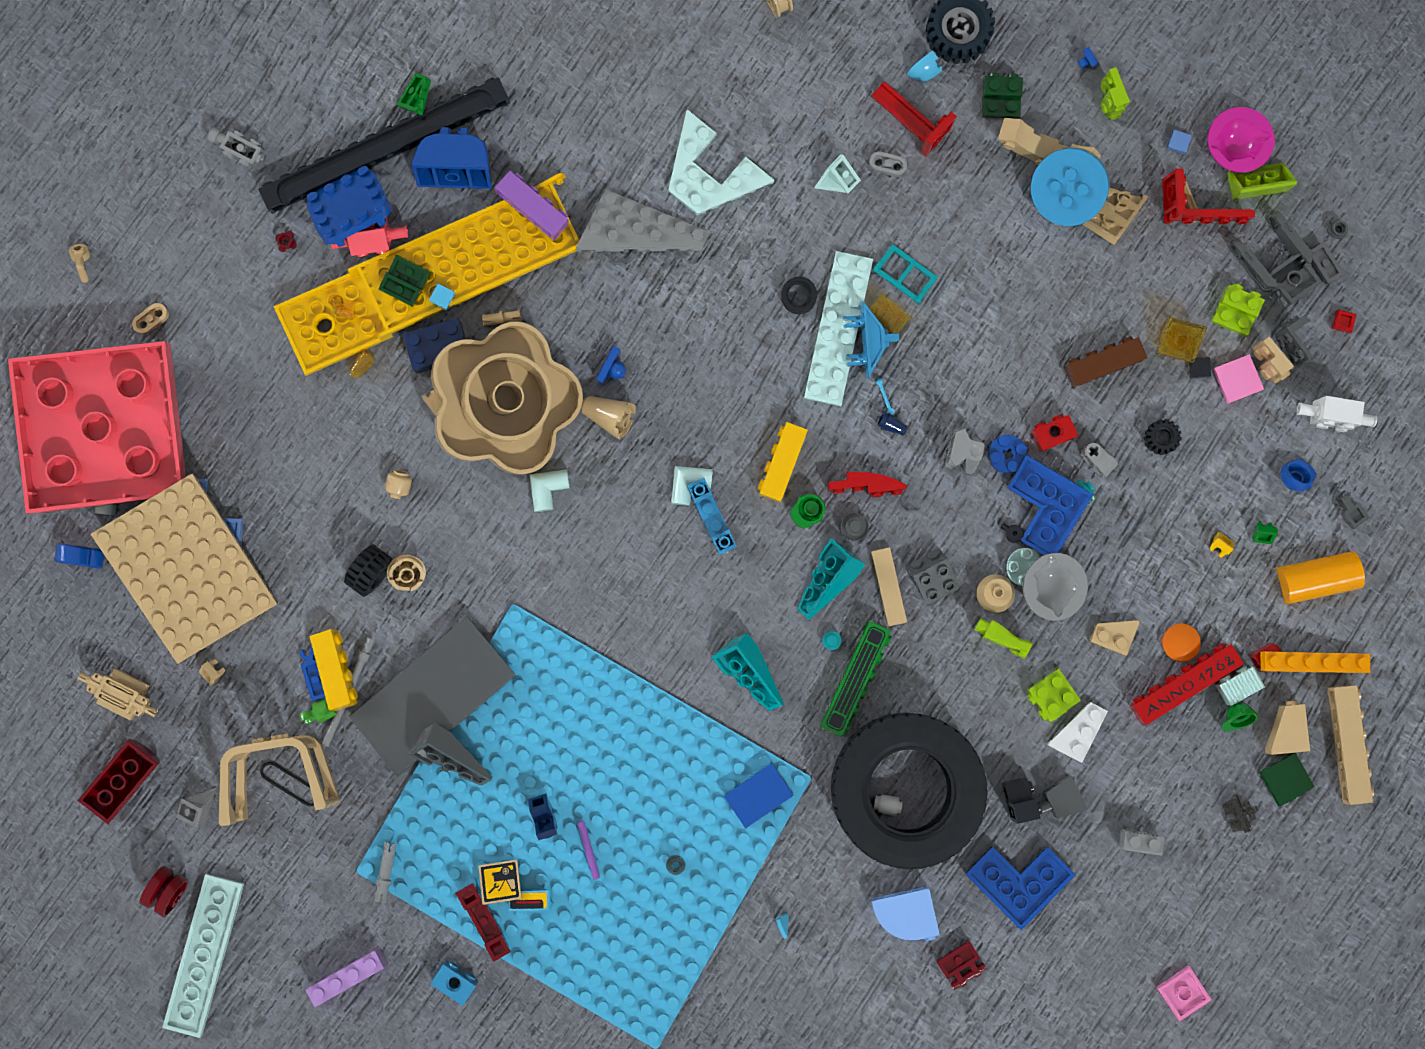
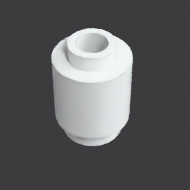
M881 794V796L876 795L873 810L878 811L880 814L896 817L897 813L901 814L903 802L899 801V797Z

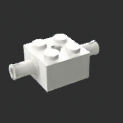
M1324 396L1315 400L1313 405L1299 403L1296 411L1297 415L1311 416L1310 424L1316 425V428L1328 429V427H1332L1338 432H1347V430H1353L1360 425L1375 427L1377 424V415L1363 414L1365 402Z

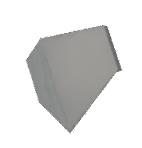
M216 788L185 799L181 798L176 817L193 827L205 825Z

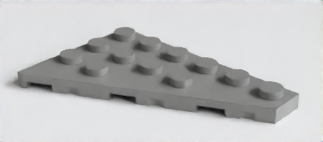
M605 189L576 246V251L595 250V252H601L606 250L608 252L624 251V249H637V251H666L667 249L702 251L710 232Z

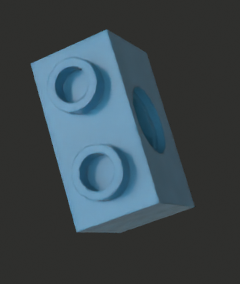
M446 961L430 985L463 1006L479 982L476 981V977L471 973L466 972L465 974L459 970L460 967L456 963ZM452 977L460 980L459 986H454L451 983Z

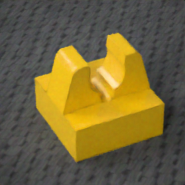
M1219 531L1214 536L1210 551L1220 548L1221 551L1218 556L1222 558L1234 550L1235 542Z

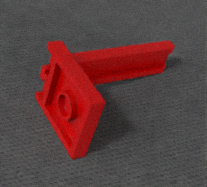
M883 82L871 95L878 104L922 141L924 145L921 154L925 157L951 131L957 118L951 111L947 116L944 114L937 122L938 125L935 126L886 82Z
M1175 169L1162 179L1164 224H1171L1174 221H1182V224H1191L1194 221H1200V224H1209L1212 221H1218V224H1228L1230 222L1246 224L1255 217V211L1252 209H1185L1187 195L1184 188L1186 184L1184 169Z

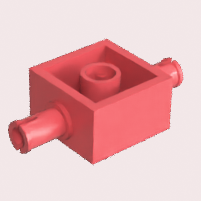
M386 217V224L382 227L375 223L343 239L346 245L338 247L337 244H331L333 250L349 247L351 256L357 255V257H363L368 255V253L374 252L382 254L389 250L392 240L409 238L406 225L390 228L388 218Z

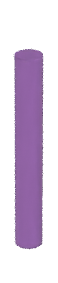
M581 821L577 825L593 880L598 879L600 874L585 821Z

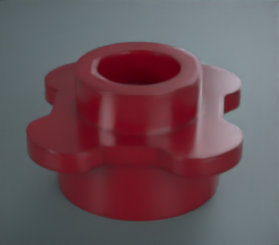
M292 231L276 235L275 239L279 244L278 249L281 252L297 247Z

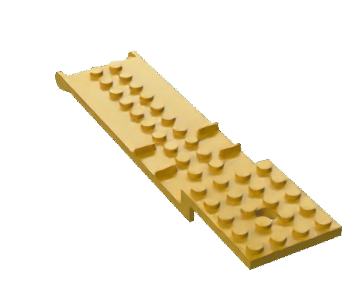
M564 173L556 174L535 186L542 198L547 197L554 204L553 207L555 209H561L566 213L553 186L556 183L557 185L564 183L563 180L566 178ZM503 200L347 269L348 274L273 307L305 376L393 338L392 333L426 318L429 319L430 316L444 311L445 309L429 301L437 284L456 293L448 308L457 304L461 305L466 300L576 252L579 238L569 217H567L569 225L553 241ZM395 255H399L432 272L413 307L378 290L385 273L390 269ZM323 319L332 322V327L328 332L318 330L319 322Z

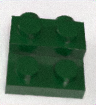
M989 73L988 76H985L983 80L982 117L1019 119L1021 117L1023 77H1018V74L1015 73L1007 74V77H1002L999 73Z

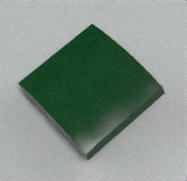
M395 255L390 269L385 273L378 290L413 307L432 272L399 255Z
M1296 752L1290 753L1280 761L1270 764L1259 772L1278 807L1315 787Z

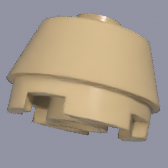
M408 554L396 557L387 568L388 581L397 590L413 591L423 583L426 576L423 562L417 557Z
M998 574L989 575L982 579L977 587L978 602L989 612H1003L1014 601V586L1005 576Z

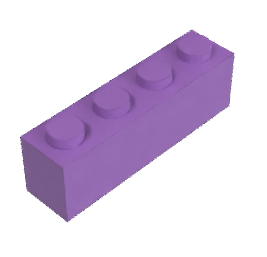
M509 171L496 185V194L553 241L569 225L568 215L561 209H555L553 207L554 204L547 197L542 198L534 186L525 184L524 179L518 173L513 174Z

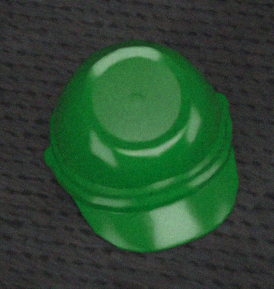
M815 494L800 496L791 509V519L798 527L808 528L823 520L822 518L826 510L825 502Z
M1237 702L1227 710L1226 720L1221 725V728L1226 732L1245 728L1256 722L1258 715L1246 703Z

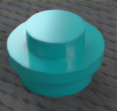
M835 631L826 632L822 638L823 646L828 650L839 648L841 636Z

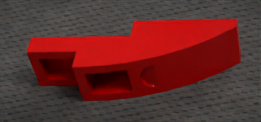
M847 472L845 474L846 480L828 482L827 484L828 492L833 491V494L845 493L844 490L852 489V492L864 491L863 488L866 487L867 495L872 494V498L882 497L883 493L891 492V495L903 494L902 491L907 489L906 484L896 479L870 472Z

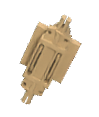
M117 668L113 669L110 676L95 673L90 677L81 672L77 678L87 683L86 691L94 694L93 697L98 699L96 704L128 720H133L135 715L141 716L144 712L155 717L158 712L157 709L150 707L151 701L145 696L151 685Z

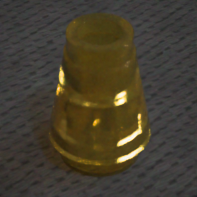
M364 350L358 354L349 373L358 379L374 366L376 359Z

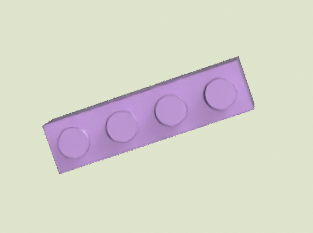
M378 947L306 989V992L314 1007L384 969L388 963Z

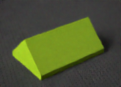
M1284 162L1264 165L1256 170L1245 173L1228 171L1232 200L1288 192L1297 184V180Z

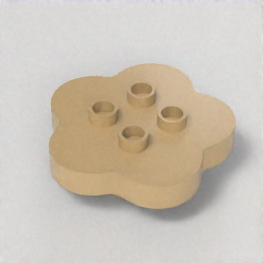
M523 322L502 324L492 330L482 341L466 339L449 344L437 355L431 369L432 385L441 401L434 425L435 436L440 447L445 453L457 460L472 462L488 459L496 467L510 474L523 475L542 468L554 452L557 432L569 425L577 417L582 406L583 393L577 377L568 368L552 360L550 349L544 336L536 328Z

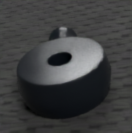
M1003 523L1000 527L1006 531L1005 536L1012 543L1019 542L1023 537V530L1018 525L1007 526Z

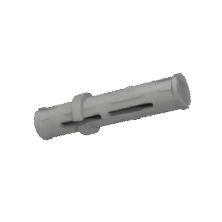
M384 842L379 879H376L377 890L374 899L376 902L380 901L382 894L381 903H387L397 843H391L389 851L390 842Z

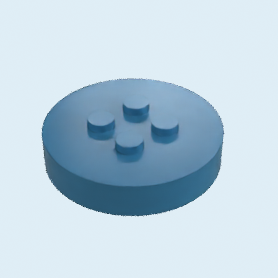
M1077 147L1062 148L1049 154L1038 165L1031 181V196L1039 213L1050 222L1062 226L1080 225L1096 216L1104 206L1110 189L1109 175L1103 162L1092 152Z

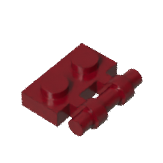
M969 940L936 961L947 979L955 976L956 980L950 983L954 990L960 986L964 987L967 985L966 982L975 976L978 978L982 975L981 972L987 969L983 962L978 966L975 965L974 962L980 959ZM969 966L971 970L961 976L959 972Z

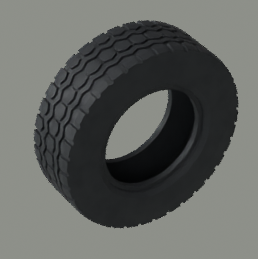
M895 713L874 719L865 726H862L847 740L836 759L832 772L831 798L837 820L852 843L865 855L881 864L898 869L913 870L943 863L968 845L984 818L988 790L981 759L965 736L951 725L934 717L918 713ZM902 750H918L930 755L942 768L947 783L946 800L939 814L928 824L916 829H898L885 824L875 814L869 798L870 780L876 767L887 756Z

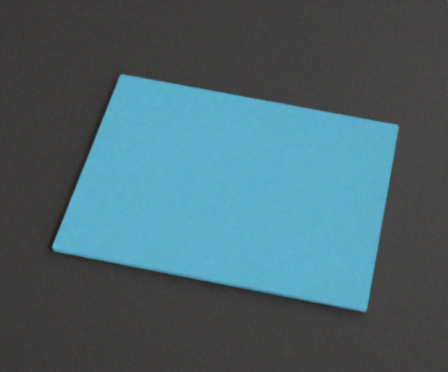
M511 605L492 637L490 644L514 671L516 676L451 731L455 738L492 776L491 781L480 786L460 778L457 772L442 771V766L431 763L430 766L420 761L358 866L357 873L377 885L376 879H379L384 842H390L389 851L391 843H397L390 877L392 882L389 885L388 892L485 948L482 937L455 893L473 883L481 894L479 865L517 860L521 890H550L551 909L509 911L508 901L487 904L511 950L510 953L501 958L650 1047L657 1049L800 800L811 777L519 606ZM772 763L794 796L745 829L724 798V795ZM547 793L558 826L557 835L538 841L535 823L529 811L528 799ZM581 821H585L600 874L598 879L593 880L577 825Z

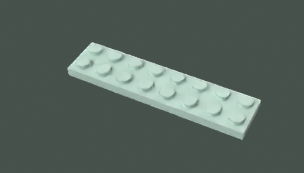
M839 251L835 253L804 399L840 407L842 405L850 366L847 367L846 363L851 362V359H846V354H853L858 327L844 328V324L852 323V321H843V316L860 315L859 303L865 299L873 262L871 258Z
M208 873L205 874L162 1028L198 1038L202 1037L245 883Z

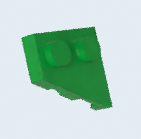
M415 73L396 105L403 110L422 116L431 80L424 75Z

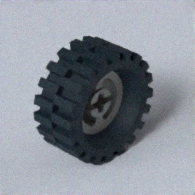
M938 0L937 4L933 5L926 25V32H928L926 39L927 42L931 41L929 47L932 51L935 48L937 49V57L940 58L941 55H944V61L949 62L951 58L954 59L953 64H959L960 59H963L964 63H968L971 57L975 60L979 54H983L995 29L993 27L995 17H992V7L987 9V0L983 2L980 0ZM947 23L952 24L950 34L947 31ZM969 24H970L971 27H972V34H971V35H969V34L967 33V31H968V29H969Z

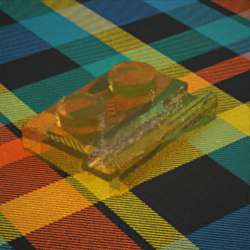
M883 293L870 308L871 312L884 327V330H888L889 334L899 333L912 318Z

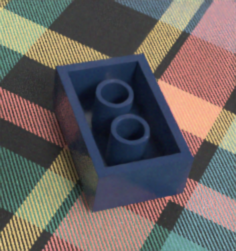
M459 318L403 333L412 369L416 374L431 370L435 358L446 346L459 340H466Z

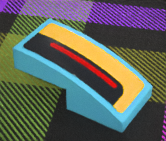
M545 889L521 890L522 899L508 901L509 911L551 909L550 890Z

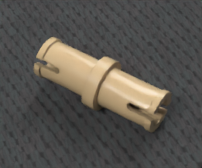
M521 310L483 314V325L486 327L502 325L508 322H522Z

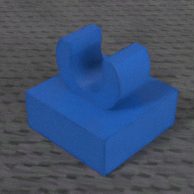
M1088 47L1083 50L1086 57L1078 61L1082 70L1090 64L1093 69L1099 67L1100 64L1091 49Z

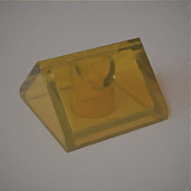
M1169 316L1160 331L1157 353L1194 363L1207 327Z

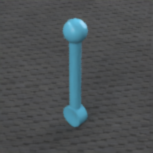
M878 378L876 379V384L879 385L886 403L887 414L891 413L894 415L895 411L891 408L882 385L883 380Z

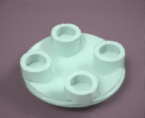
M1020 548L1009 556L1006 570L1012 582L1023 586V580L1028 568L1040 557L1036 551L1030 548Z

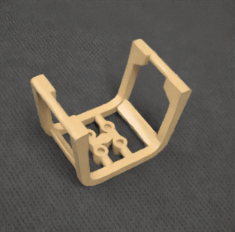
M288 734L271 736L270 741L269 737L252 739V744L229 749L220 761L219 824L226 826L248 819L246 793L247 757L252 752L283 746L296 747L300 751L315 810L338 804L340 797L320 741L310 735L288 737ZM310 748L314 749L324 782V792L309 751ZM233 761H237L235 811L231 806L230 763Z

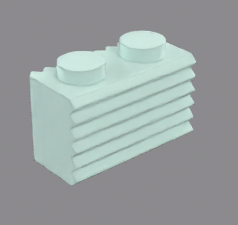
M1241 666L1236 669V674L1232 676L1228 674L1219 679L1220 683L1216 684V687L1226 705L1232 706L1265 688L1253 666Z

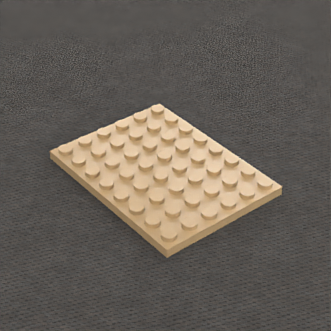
M194 473L91 533V536L177 664L278 604Z

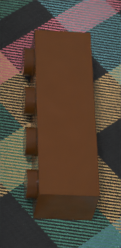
M1131 336L1121 340L1122 344L1115 346V343L1103 347L1104 351L1099 353L1097 350L1086 354L1087 357L1081 360L1079 357L1069 360V364L1064 368L1072 388L1146 360L1147 355L1140 338L1133 339Z

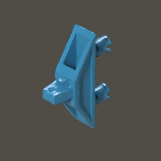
M862 301L859 303L860 315L843 316V321H852V323L844 324L843 327H860L862 329L863 354H846V359H855V361L848 362L846 365L847 367L863 365L865 367L866 379L870 377L885 348L890 347L889 343L899 341V333L889 334L888 330H884L878 319Z

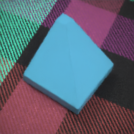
M785 913L775 919L784 939L787 938L789 920L788 913Z

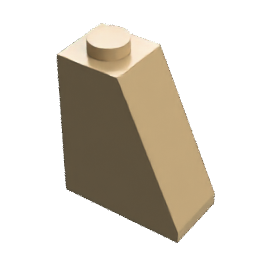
M1298 700L1286 701V705H1279L1265 748V754L1310 751L1305 704H1298Z

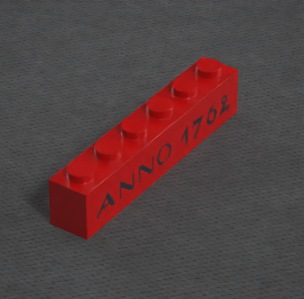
M1221 643L1213 648V653L1209 655L1208 653L1203 654L1197 658L1198 662L1194 665L1191 663L1181 668L1182 672L1178 675L1174 673L1165 678L1166 682L1162 685L1156 684L1148 689L1150 692L1146 695L1140 694L1133 698V703L1129 706L1141 725H1148L1243 665V661L1232 644Z

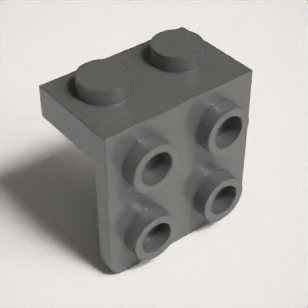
M1306 315L1300 318L1295 316L1281 325L1283 329L1274 334L1277 343L1287 351L1290 361L1297 365L1312 358L1310 352L1295 333L1296 330L1310 321Z
M940 549L931 551L928 555L914 560L906 566L908 573L915 580L927 605L959 589V583L949 560Z

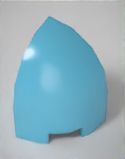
M931 51L919 60L908 71L907 75L916 81H928L942 72V67L935 61L938 57L934 51Z

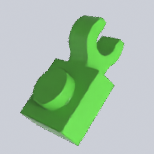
M323 698L311 705L313 710L299 714L302 722L305 721L306 724H310L315 720L322 723L337 715V712L330 711L326 698Z

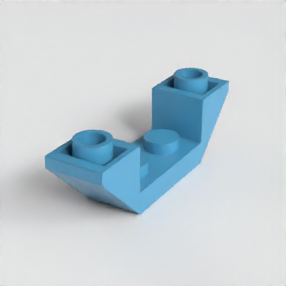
M705 478L687 485L719 555L736 548L737 545L730 530L727 528Z

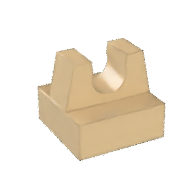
M216 659L210 662L207 661L199 670V673L210 686L216 684L226 671L224 668L218 671L214 669L218 664Z

